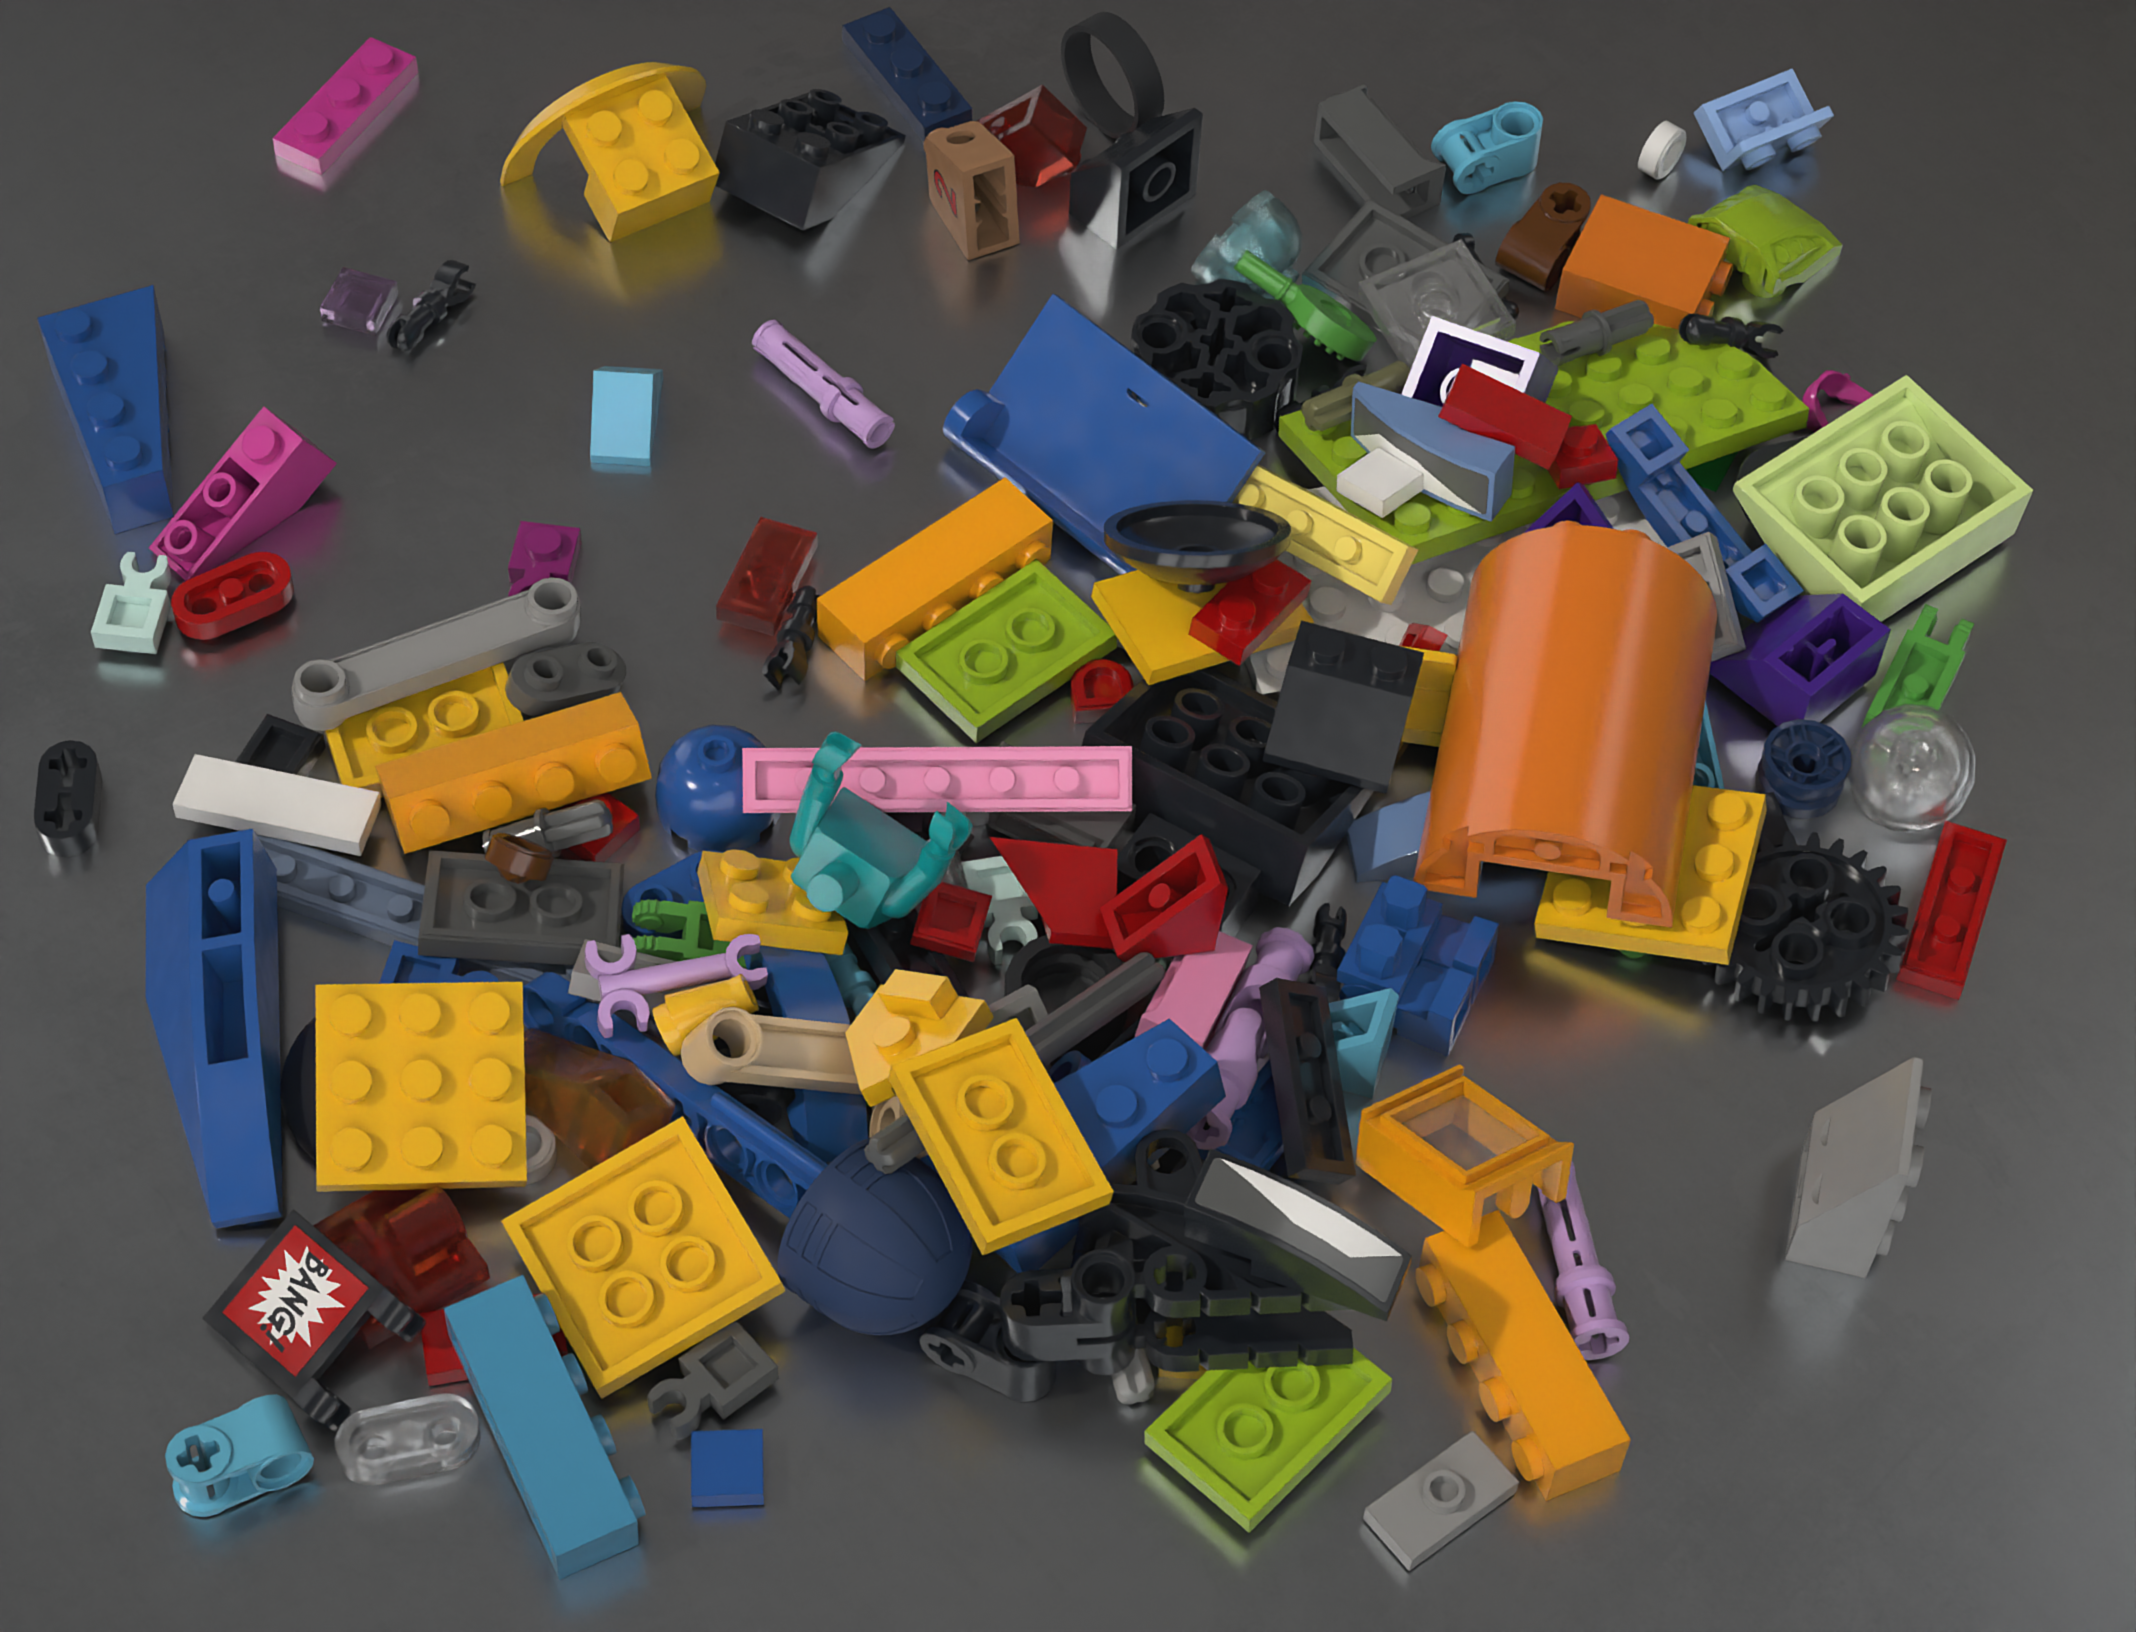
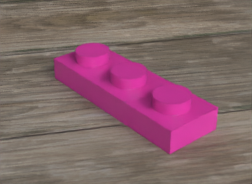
M369 37L272 138L275 155L322 175L418 74L416 57Z

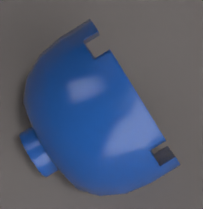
M712 724L693 729L672 744L659 764L655 790L656 809L663 828L671 836L672 829L679 837L686 839L688 847L698 852L714 850L724 853L727 850L750 848L760 841V833L767 829L772 821L773 826H775L781 813H743L742 748H767L753 734L735 726Z

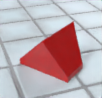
M1203 834L1199 835L1100 907L1114 950L1119 959L1127 962L1138 953L1143 952L1152 954L1155 959L1215 950L1228 886L1210 840Z
M990 837L1040 913L1049 943L1114 949L1100 907L1117 896L1118 849Z

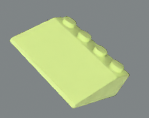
M1905 375L1734 484L1733 492L1764 543L1767 544L1804 590L1800 595L1845 594L1882 622L2014 535L2033 489L1909 376Z

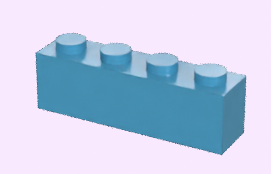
M521 1275L445 1307L444 1313L449 1338L558 1579L561 1580L639 1545L637 1519L646 1515L641 1497L629 1475L619 1480L608 1458L617 1453L614 1440L603 1416L598 1414L590 1418L583 1405L580 1395L587 1393L588 1387L573 1353L561 1357L551 1336L560 1332V1327L546 1294L542 1293L533 1297L524 1275Z

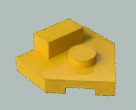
M895 969L886 983L879 986L845 1032L859 1088L868 1105L872 1107L896 1096L888 1080L892 1065L985 1030L994 1018L986 1001L958 996L946 976Z

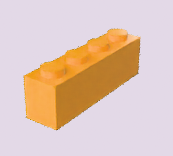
M1004 477L818 597V637L864 681L883 669L894 668L896 666V651L1035 559L1045 566L1048 560L1051 559L1053 520Z
M621 692L375 766L389 817L404 854L534 815L538 809L547 808L551 810L652 779L639 723Z
M1496 1210L1482 1216L1478 1243L1469 1248L1445 1230L1426 1237L1419 1267L1415 1270L1418 1289L1424 1301L1430 1307L1437 1305L1448 1325V1341L1455 1357L1462 1364L1469 1362L1479 1380V1395L1488 1416L1494 1422L1501 1421L1513 1441L1511 1444L1512 1455L1523 1478L1527 1481L1534 1480L1545 1501H1548L1619 1472L1631 1439L1500 1211Z

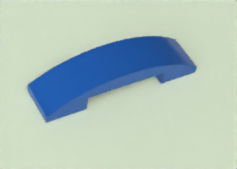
M1653 404L1648 405L1610 428L1606 433V438L1618 459L1617 467L1639 509L1663 543L1670 547L1706 532H1710L1717 537L1737 612L1758 623L1797 598L1804 591L1766 543L1755 551H1751L1686 471L1680 460L1686 455L1689 448Z
M760 946L758 953L744 955L747 970L767 969L768 977L765 988L774 1017L850 1024L840 990L823 953ZM794 1088L796 1097L786 1110L795 1142L829 1165L845 1150L862 1140L868 1139L866 1102L863 1095Z

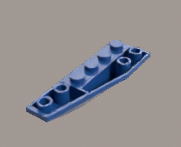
M247 829L188 840L146 884L145 997L210 1219L216 1229L283 1217L277 868L255 831Z

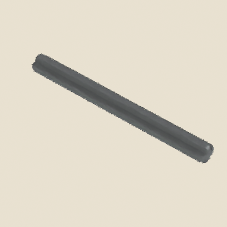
M1148 952L1138 953L1026 1030L1025 1033L1043 1066L1048 1065L1157 989L1160 981L1165 976L1163 965L1156 963L1153 955ZM905 1113L873 1135L864 1152L866 1159L874 1164L876 1170L884 1174H891L926 1149L907 1113Z

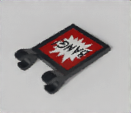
M294 1209L202 1318L293 1398L315 1421L325 1424L333 1431H338L342 1428L353 1413L352 1408L320 1383L318 1379L370 1316L373 1315L388 1330L398 1334L407 1342L414 1340L426 1324L425 1319L387 1289Z

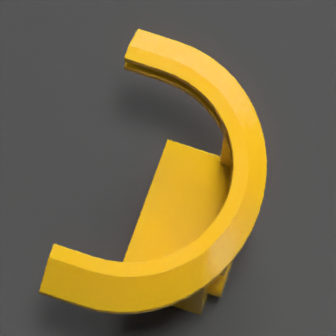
M645 62L622 67L585 82L554 101L525 127L505 160L500 178L501 185L505 186L532 175L539 152L563 128L589 175L584 197L610 243L710 202L720 172L687 114L688 111L696 109L702 104L706 91L704 77L701 72L691 67L661 62Z

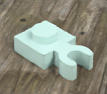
M127 552L120 562L124 586L106 584L91 630L95 648L156 654L171 607L168 591L166 590L171 582L168 559L166 555H159L154 569L149 572L140 573L138 572L139 566L135 552Z
M1002 856L961 863V877L964 888L992 895L984 928L990 927L988 931V956L994 965L1002 964V944L1004 942L1017 940L1025 946L1029 941L1038 937L1035 926L1029 921L1038 918V910Z

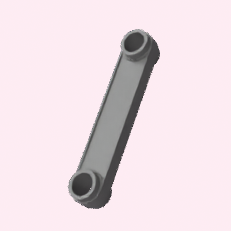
M560 578L541 579L534 583L527 591L331 660L317 659L308 661L298 668L293 679L291 690L295 713L298 715L299 721L312 730H330L341 725L346 718L521 655L544 647L556 648L565 646L573 641L580 628L581 602L575 587L568 581Z

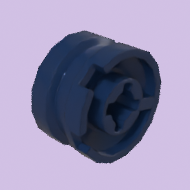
M1797 719L1784 722L1770 732L1764 744L1762 758L1755 773L1756 788L1759 794L1774 792L1781 811L1785 816L1799 819L1823 816L1836 806L1842 794L1844 782L1851 768V751L1845 739L1832 727L1814 720Z

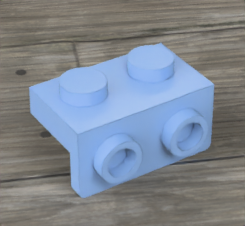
M1793 68L1702 104L1693 113L1722 172L1740 164H1743L1746 170L1759 167L1777 155L1775 150L1787 145L1791 152L1803 149L1822 137L1819 129L1834 117L1830 106L1816 111L1813 110Z

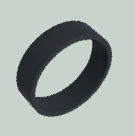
M1099 12L1065 32L1061 42V60L1067 83L1081 110L1100 131L1109 137L1118 139L1124 133L1134 131L1150 119L1162 116L1165 99L1160 72L1147 45L1131 25L1113 13ZM1091 35L1100 40L1120 64L1132 92L1134 117L1116 103L1104 86L1093 60Z

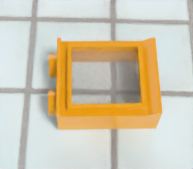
M1458 1064L1362 1109L1355 1165L1469 1248L1478 1243L1485 1198L1497 1193L1496 1207L1514 1219L1520 1217L1528 1208L1532 1184L1541 1189L1542 1194L1555 1203L1566 1199L1574 1143L1558 1142L1543 1130L1463 1076L1464 1067Z

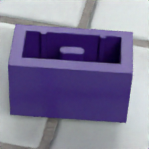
M1845 594L1799 595L1758 623L1753 621L1742 630L1746 649L1712 661L1710 674L1777 726L1797 719L1821 722L1876 675L1891 629Z

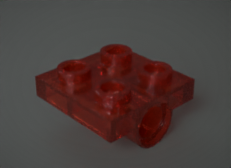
M438 1185L430 1189L374 1190L314 1224L319 1231L418 1314L436 1311L490 1279L488 1264L468 1238L462 1218L451 1199ZM373 1315L370 1316L358 1331L369 1349L396 1334L388 1330Z

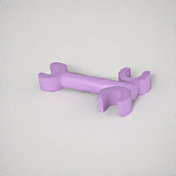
M630 934L621 935V953L623 956L614 963L605 962L599 957L595 940L587 941L585 948L586 969L592 977L598 980L602 1000L597 1017L600 1033L604 1038L613 1036L611 1016L620 1009L629 1010L635 1015L639 1032L647 1031L650 1011L648 1003L642 995L724 981L739 974H743L752 990L766 985L768 977L766 968L747 970L742 968L737 961L741 956L759 952L761 944L759 935L745 934L738 936L731 941L726 949V953L634 969L637 950L635 941Z

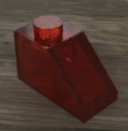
M1043 84L977 120L1013 153L1017 185L1036 188L1055 177L1063 178L1069 175L1081 160L1080 150L1087 127Z

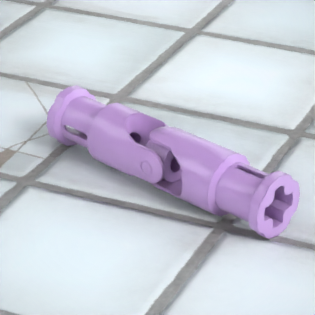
M1276 927L1261 934L1256 946L1257 959L1254 965L1249 966L1243 971L1216 1027L1215 1037L1205 1049L1218 1062L1226 1097L1186 1133L1196 1143L1198 1149L1214 1150L1227 1143L1232 1132L1230 1119L1235 1110L1246 1104L1258 1077L1257 1061L1259 1057L1264 1059L1269 1052L1259 987L1275 978L1297 981L1299 975L1308 972L1314 959L1313 948L1298 932L1288 928ZM1206 1121L1208 1122V1125H1210V1128L1208 1130L1203 1129Z

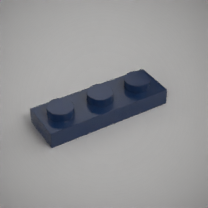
M891 7L842 25L843 43L923 143L928 134L937 128H951L972 121L973 108Z

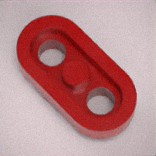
M254 552L190 578L180 584L172 595L171 606L176 625L186 636L206 640L219 637L284 608L293 596L294 585L288 563L277 554Z

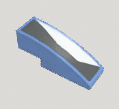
M1358 381L1353 387L1351 437L1368 454L1378 447L1424 473L1422 493L1455 509L1492 522L1512 493L1515 446L1468 432L1439 418L1438 415L1442 408L1440 406Z

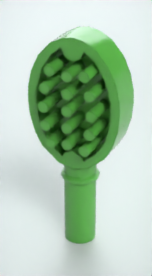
M1247 249L1236 261L1233 269L1285 305L1295 318L1294 328L1296 330H1299L1301 327L1305 329L1303 335L1309 339L1312 335L1316 338L1314 341L1315 345L1320 347L1322 343L1327 346L1325 351L1329 354L1335 351L1337 353L1336 357L1342 361L1347 357L1355 361H1361L1377 341L1373 331L1359 317L1324 292L1309 285H1297L1292 282V278H1287Z

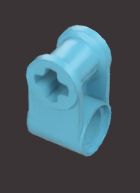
M1514 101L1505 103L1496 109L1467 119L1455 120L1445 125L1433 138L1431 150L1440 162L1447 163L1454 173V185L1461 193H1478L1488 186L1514 177L1527 175L1535 169L1538 162L1543 117L1537 108L1526 102Z
M277 1394L254 1398L236 1410L202 1424L185 1428L173 1437L165 1453L168 1472L174 1479L172 1487L176 1503L186 1513L198 1517L217 1515L227 1508L268 1491H276L288 1487L304 1477L314 1463V1457L285 1397ZM192 1445H196L198 1456L192 1458L190 1452ZM213 1484L215 1494L213 1497H209L206 1486Z

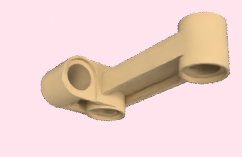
M727 1007L713 1013L688 1033L682 1042L681 1058L683 1066L691 1077L706 1085L734 1082L862 1095L845 1034L850 1024L749 1014L743 1009ZM713 1035L719 1036L727 1043L730 1048L731 1058L722 1055L716 1049ZM897 1095L872 1106L870 1137L906 1113ZM924 1150L916 1157L918 1159H921L922 1157L928 1155V1153L926 1150Z

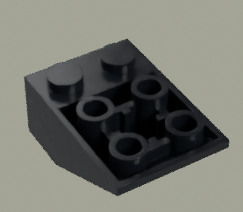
M812 89L810 92L800 96L784 99L774 105L755 109L748 114L727 120L715 165L720 172L715 186L805 230L832 219L900 148L905 141L906 135L888 127V121L877 114L857 112L841 104L842 99L838 95L827 90Z

